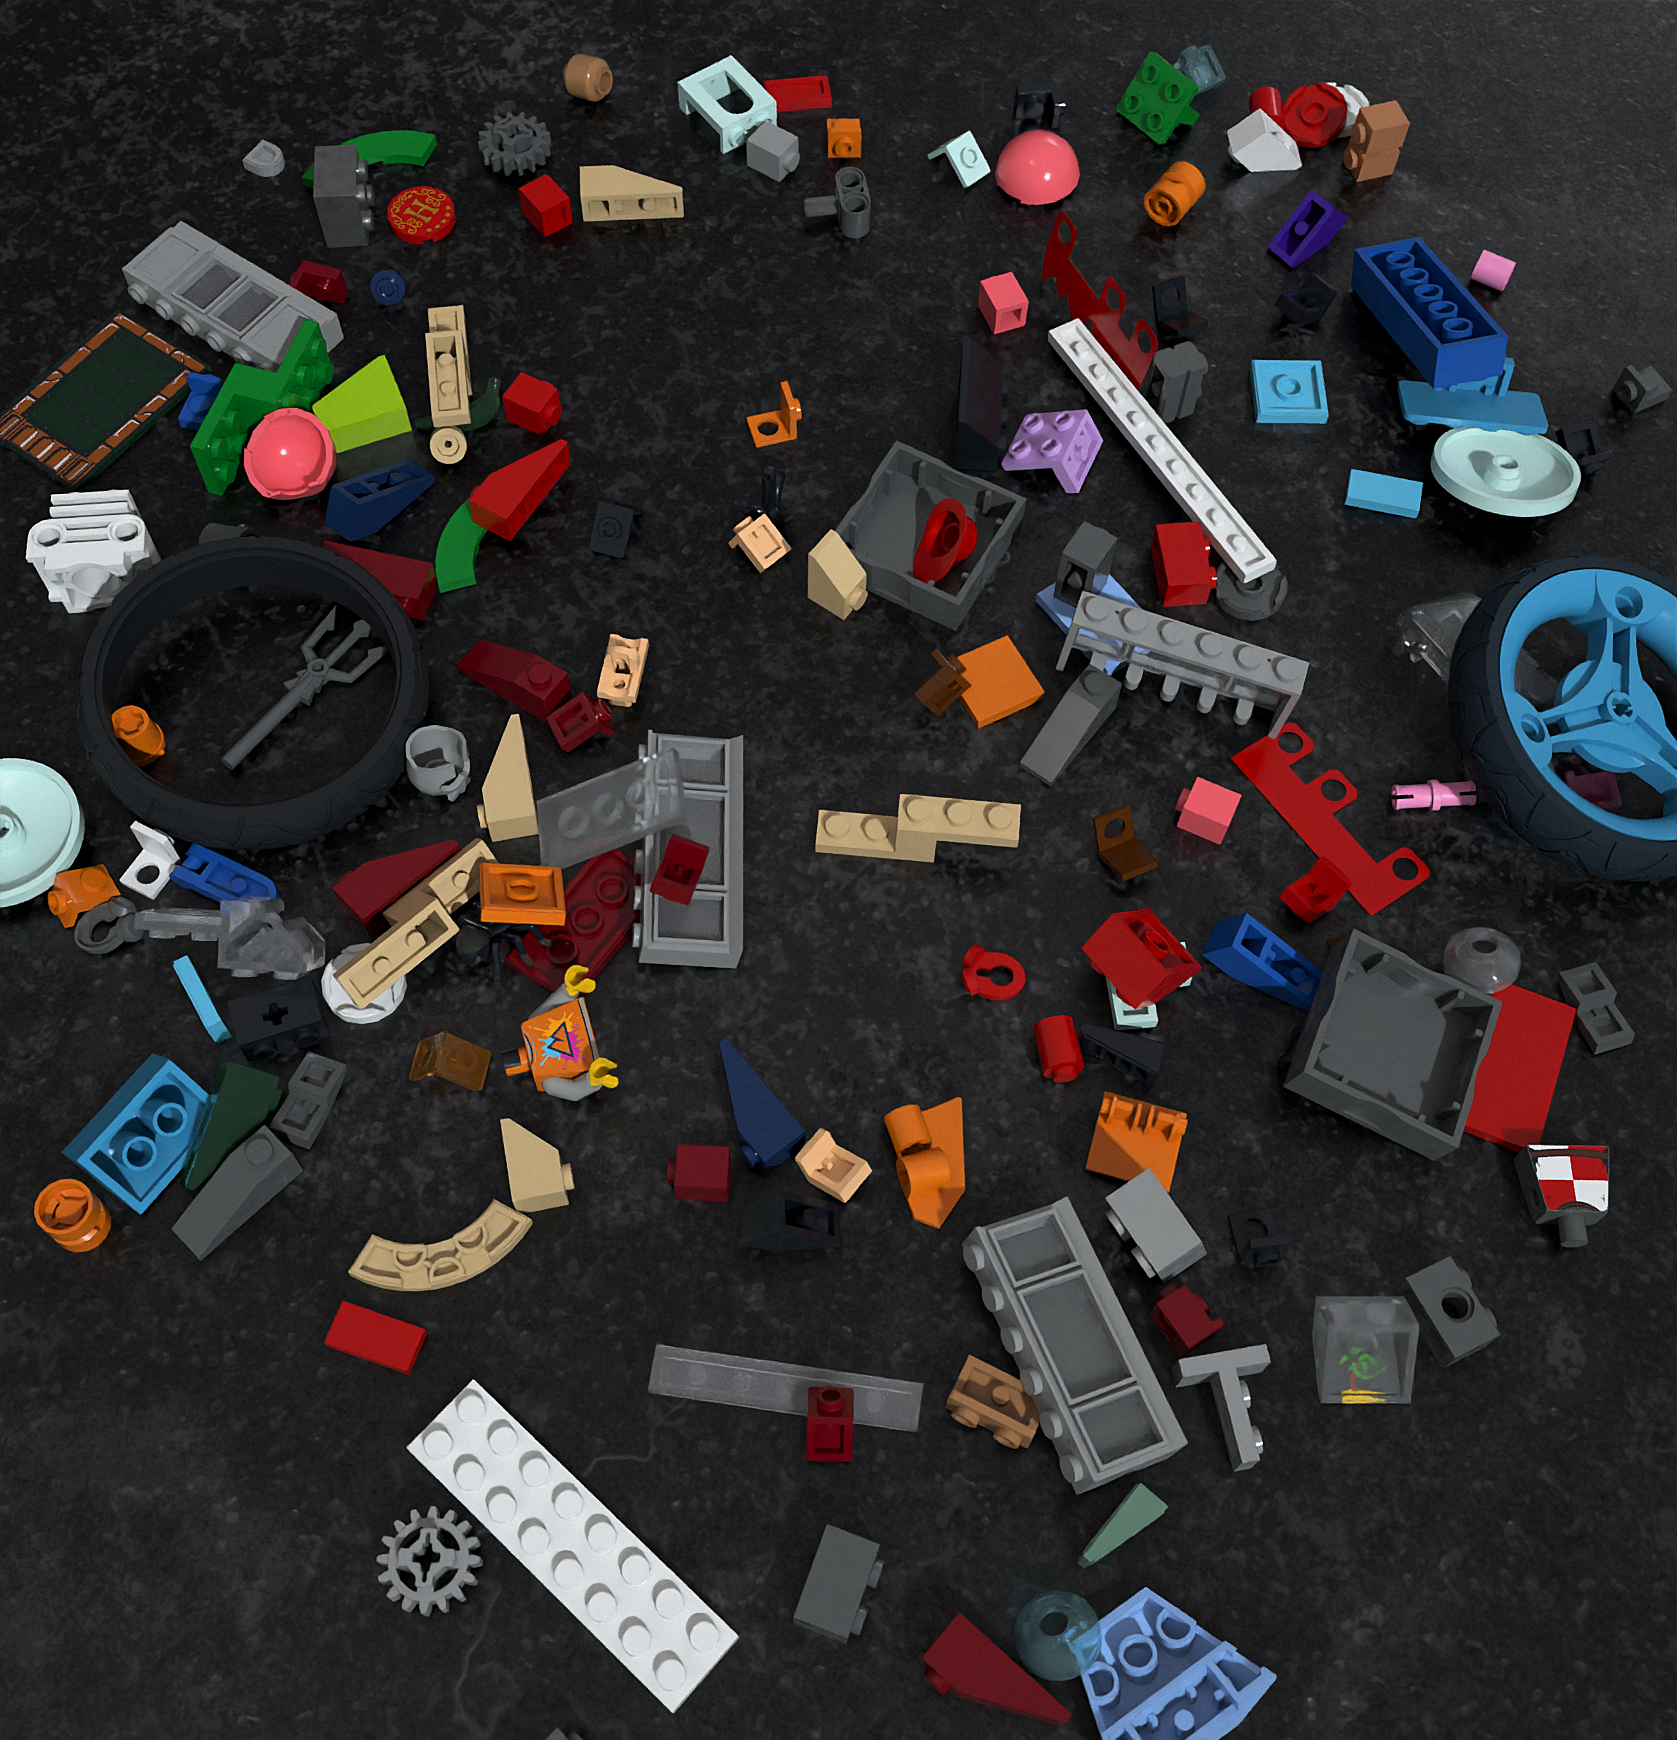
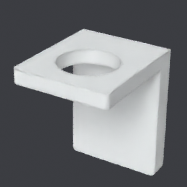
M134 821L130 828L143 850L120 878V882L154 900L169 881V874L176 865L180 866L182 861L172 846L174 841L170 836L159 829L154 828L152 830ZM149 865L158 867L160 874L154 882L142 884L137 881V874L143 867Z

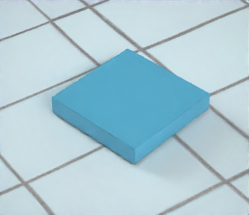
M1251 360L1249 370L1256 423L1326 424L1329 414L1321 361Z

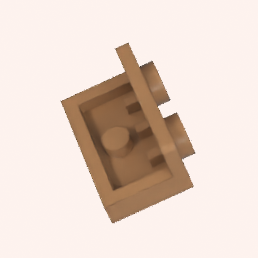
M971 1355L968 1356L959 1378L948 1397L945 1408L953 1411L951 1416L966 1426L976 1428L977 1424L993 1431V1437L1008 1447L1017 1449L1021 1445L1028 1449L1040 1423V1414L1032 1396L1025 1392L1020 1379Z

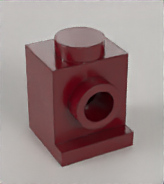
M1176 1282L1170 1284L1155 1296L1157 1303L1150 1313L1151 1318L1181 1359L1217 1336L1225 1325L1220 1317L1211 1321L1208 1317L1210 1310L1203 1298L1196 1292L1192 1294L1186 1285L1179 1287Z

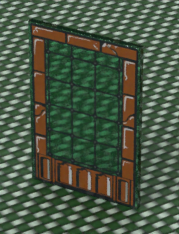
M118 309L0 412V444L70 491L80 492L191 392L186 379L189 372L203 375L213 372L212 367Z

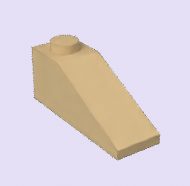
M614 165L580 167V197L584 222L684 217L682 187Z
M519 714L510 716L482 787L484 804L477 805L480 827H488L492 842L539 834L527 752Z

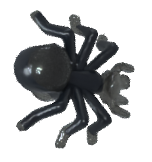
M478 900L473 903V909L470 908L467 911L469 916H459L457 922L459 931L452 936H456L455 948L459 962L469 966L478 964L481 961L493 964V979L495 982L501 981V963L505 961L504 958L511 951L510 941L514 942L519 956L527 967L533 965V960L527 954L521 936L512 932L528 930L531 931L538 943L546 947L552 945L551 940L542 936L536 924L480 922L474 919L480 915V901Z

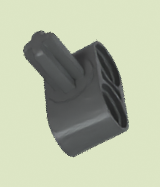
M844 167L837 171L833 195L805 198L803 200V211L806 217L836 214L840 230L847 237L861 238L870 230L871 200L865 175L858 168Z

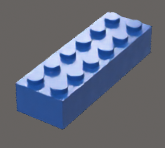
M1420 237L1354 249L1352 289L1433 388H1448L1453 384L1483 381L1489 377L1503 374L1508 335Z

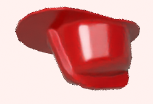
M953 498L943 499L929 514L924 534L913 562V572L916 579L926 584L929 580L937 582L950 571L951 567L962 563L975 549L978 535L975 522L966 516L965 508L960 501Z

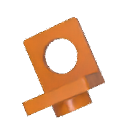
M788 381L780 382V410L747 417V424L755 447L797 439V420L802 419V413L798 399L793 398ZM771 422L777 425L778 431L773 435H763L758 431V427L762 423Z

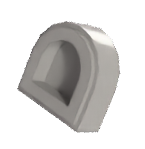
M262 140L242 160L246 170L263 177L277 175L285 167V160L281 149L265 140Z

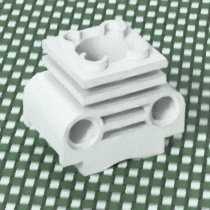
M111 489L98 492L51 495V502L54 507H50L52 519L43 520L35 524L28 534L26 560L28 563L32 562L49 591L48 598L50 602L62 601L68 613L89 612L94 609L111 606V602L131 581L153 565L162 561L129 490Z

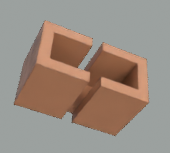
M1396 100L1359 108L1355 124H1353L1351 129V137L1347 149L1343 155L1344 165L1350 170L1356 182L1393 174L1400 154L1398 147H1402L1410 125Z

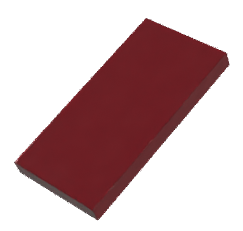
M604 840L563 889L566 911L564 926L536 924L544 939L537 942L531 931H527L522 937L526 954L520 955L515 946L504 958L506 965L549 994L554 993L565 983L566 971L573 965L589 968V971L582 976L581 981L586 978L594 980L632 934L633 923H640V910H633L634 886H641V874L634 873V858Z

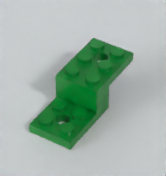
M304 320L276 373L235 363L190 445L209 493L222 496L228 484L234 481L237 467L244 456V448H247L254 429L264 420L263 416L284 408H299L309 413L313 411L312 405L320 400V395L325 385L332 381L334 375V366L330 362L327 343L323 339L319 322Z

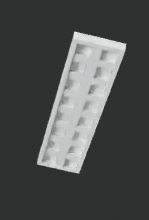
M474 1379L407 1447L673 1714L739 1639V1636Z

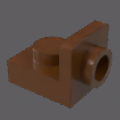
M936 648L931 654L943 668L936 674L929 676L924 681L922 687L914 694L924 706L939 716L972 685L962 675L967 668L952 652L946 657Z

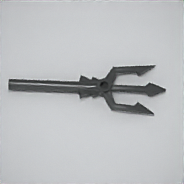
M335 605L300 646L308 664L307 669L296 672L297 678L283 683L287 693L221 758L223 764L231 770L234 769L299 702L310 706L314 693H320L323 684H326L329 680L352 683L389 652L386 646L368 649V657L349 673L330 668L359 638L369 637L372 627L363 619L353 623L354 630L324 660L318 658L312 648L326 631L335 629Z

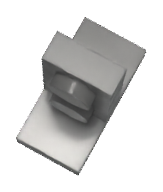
M1266 1344L1178 1359L1171 1369L1175 1388L1205 1382L1211 1383L1233 1472L1251 1469L1260 1460L1259 1454L1263 1452L1259 1429L1256 1425L1251 1426L1247 1408H1250L1251 1405L1249 1390L1244 1380L1239 1381L1238 1376L1261 1373L1268 1366L1271 1360Z

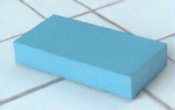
M1351 469L1348 476L1344 505L1416 519L1420 511L1423 482Z
M186 955L174 961L173 967L213 1040L219 1044L231 1038L232 1036L189 957Z

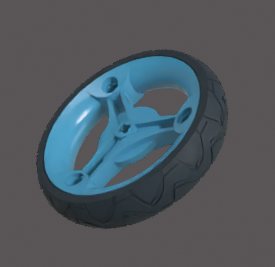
M1567 556L1548 559L1532 564L1528 569L1524 568L1495 585L1474 608L1457 637L1448 678V706L1450 707L1449 717L1454 740L1461 759H1463V764L1473 783L1477 784V789L1497 816L1510 829H1513L1514 833L1530 846L1537 848L1539 852L1580 872L1586 871V874L1614 880L1654 881L1659 877L1669 878L1677 876V740L1665 726L1664 714L1656 695L1642 679L1636 648L1637 640L1664 664L1677 681V584L1670 582L1668 578L1653 570H1646L1645 567L1617 558ZM1565 618L1579 632L1588 636L1586 661L1573 668L1561 679L1555 693V708L1538 713L1527 699L1515 692L1514 676L1517 658L1525 639L1533 630L1547 621ZM1558 724L1562 734L1550 737L1546 726ZM1552 753H1577L1584 760L1600 769L1616 773L1632 772L1666 798L1663 807V817L1658 819L1627 818L1609 813L1593 805L1568 787L1548 766Z

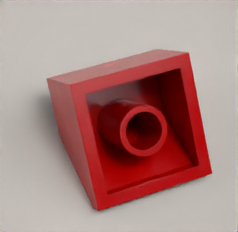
M1150 908L1113 913L1081 947L1090 957L1089 962L1098 973L1106 976L1116 987L1118 997L1134 1009L1154 1005L1203 968Z

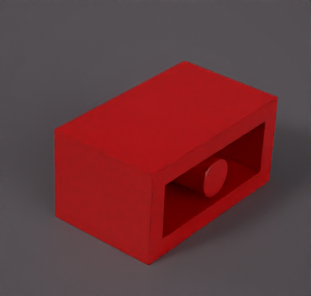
M1200 522L1156 525L1150 547L1162 606L1206 604L1211 589L1216 587L1217 579L1215 567L1209 566V539L1207 536H1203Z

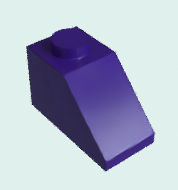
M1311 189L1267 247L1289 266L1295 267L1327 246L1349 217L1325 197Z

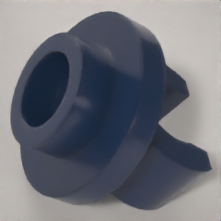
M384 269L374 274L370 283V290L378 302L385 305H393L400 302L404 297L406 285L401 273Z

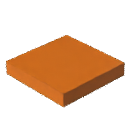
M1008 635L957 657L967 668L962 675L972 685L958 699L977 729L1044 700L1045 691Z
M480 863L479 895L481 922L564 926L566 911L561 868Z

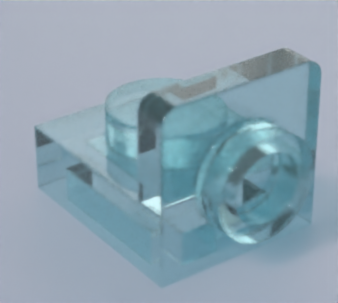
M1210 44L1198 49L1196 45L1188 47L1178 55L1180 59L1174 65L1180 72L1184 71L1185 75L1199 86L1196 95L1221 85L1227 79Z

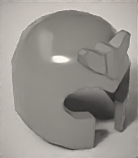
M438 725L421 727L413 732L406 742V770L411 783L422 793L432 796L447 795L448 800L452 802L455 801L460 793L465 792L471 777L468 776L470 760L467 742L463 734L456 729Z

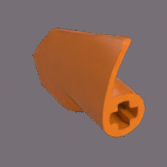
M960 1097L922 1112L918 1105H906L891 1111L884 1117L886 1128L898 1157L896 1169L899 1182L914 1220L940 1229L965 1191L962 1099Z

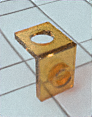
M444 1031L419 1041L408 1079L417 1081L435 1074L477 1092L483 1089L492 1053ZM431 1048L429 1059L426 1062V1064L422 1067L423 1059L428 1050Z

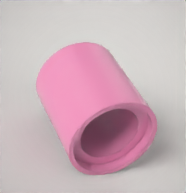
M1484 250L1470 279L1502 292L1514 270L1516 262Z

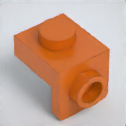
M104 864L57 873L52 890L48 893V905L54 915H58L63 926L68 928L75 925L79 912L89 911L97 905L109 902L112 897H120L121 894Z

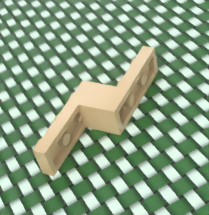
M463 305L429 308L430 333H425L433 425L434 427L471 424L469 396H472Z
M900 794L898 817L819 810L815 852L934 863L936 840L1017 848L1021 804Z
M479 838L474 839L386 909L382 914L392 927L332 975L356 1007L361 1010L459 931L450 915L479 892L480 863L499 864L483 840Z

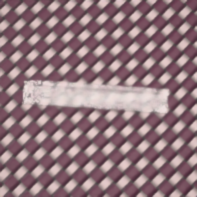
M656 1344L648 1390L649 1393L807 1416L808 1389L810 1387L835 1386L838 1388H852L854 1390L853 1423L917 1432L923 1384Z

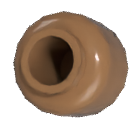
M579 53L568 61L563 70L566 89L573 97L597 102L602 100L612 88V72L605 60Z

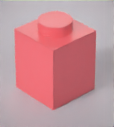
M1009 272L981 280L978 307L993 334L1024 326L1029 301L1014 274Z
M1197 777L1192 790L1184 788L1177 802L1175 810L1181 812L1177 827L1221 845L1242 795Z

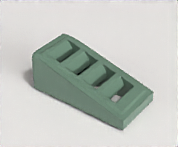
M1137 1483L1078 1556L1077 1563L1084 1569L1087 1566H1092L1157 1520L1168 1506L1142 1483Z

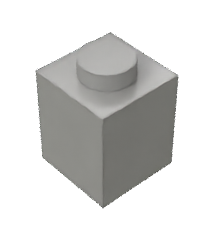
M765 121L746 140L747 166L778 182L789 172H793L796 169L800 160L797 136Z

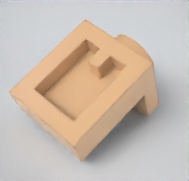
M765 513L755 521L749 516L733 528L736 536L728 542L732 549L739 545L760 573L792 549Z

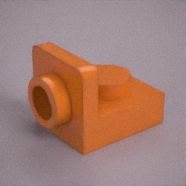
M827 119L828 158L861 157L862 134L860 119Z

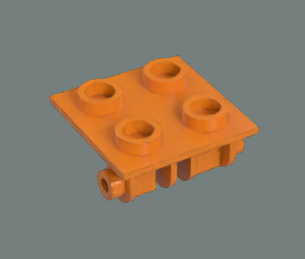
M1104 1091L1085 1170L1129 1182L1150 1168L1166 1192L1169 1193L1181 1138L1185 1133L1188 1119H1186L1187 1114Z

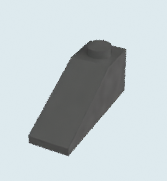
M1089 664L1068 689L1020 761L1019 766L1049 786H1052L1114 711L1122 683Z
M263 1125L227 1157L171 1229L201 1261L303 1172V1169L293 1154Z

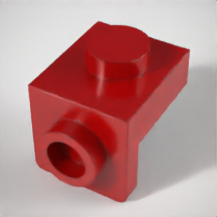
M1322 857L1315 863L1308 874L1287 886L1279 898L1290 907L1296 916L1302 918L1309 925L1335 907L1352 885V881L1330 860Z

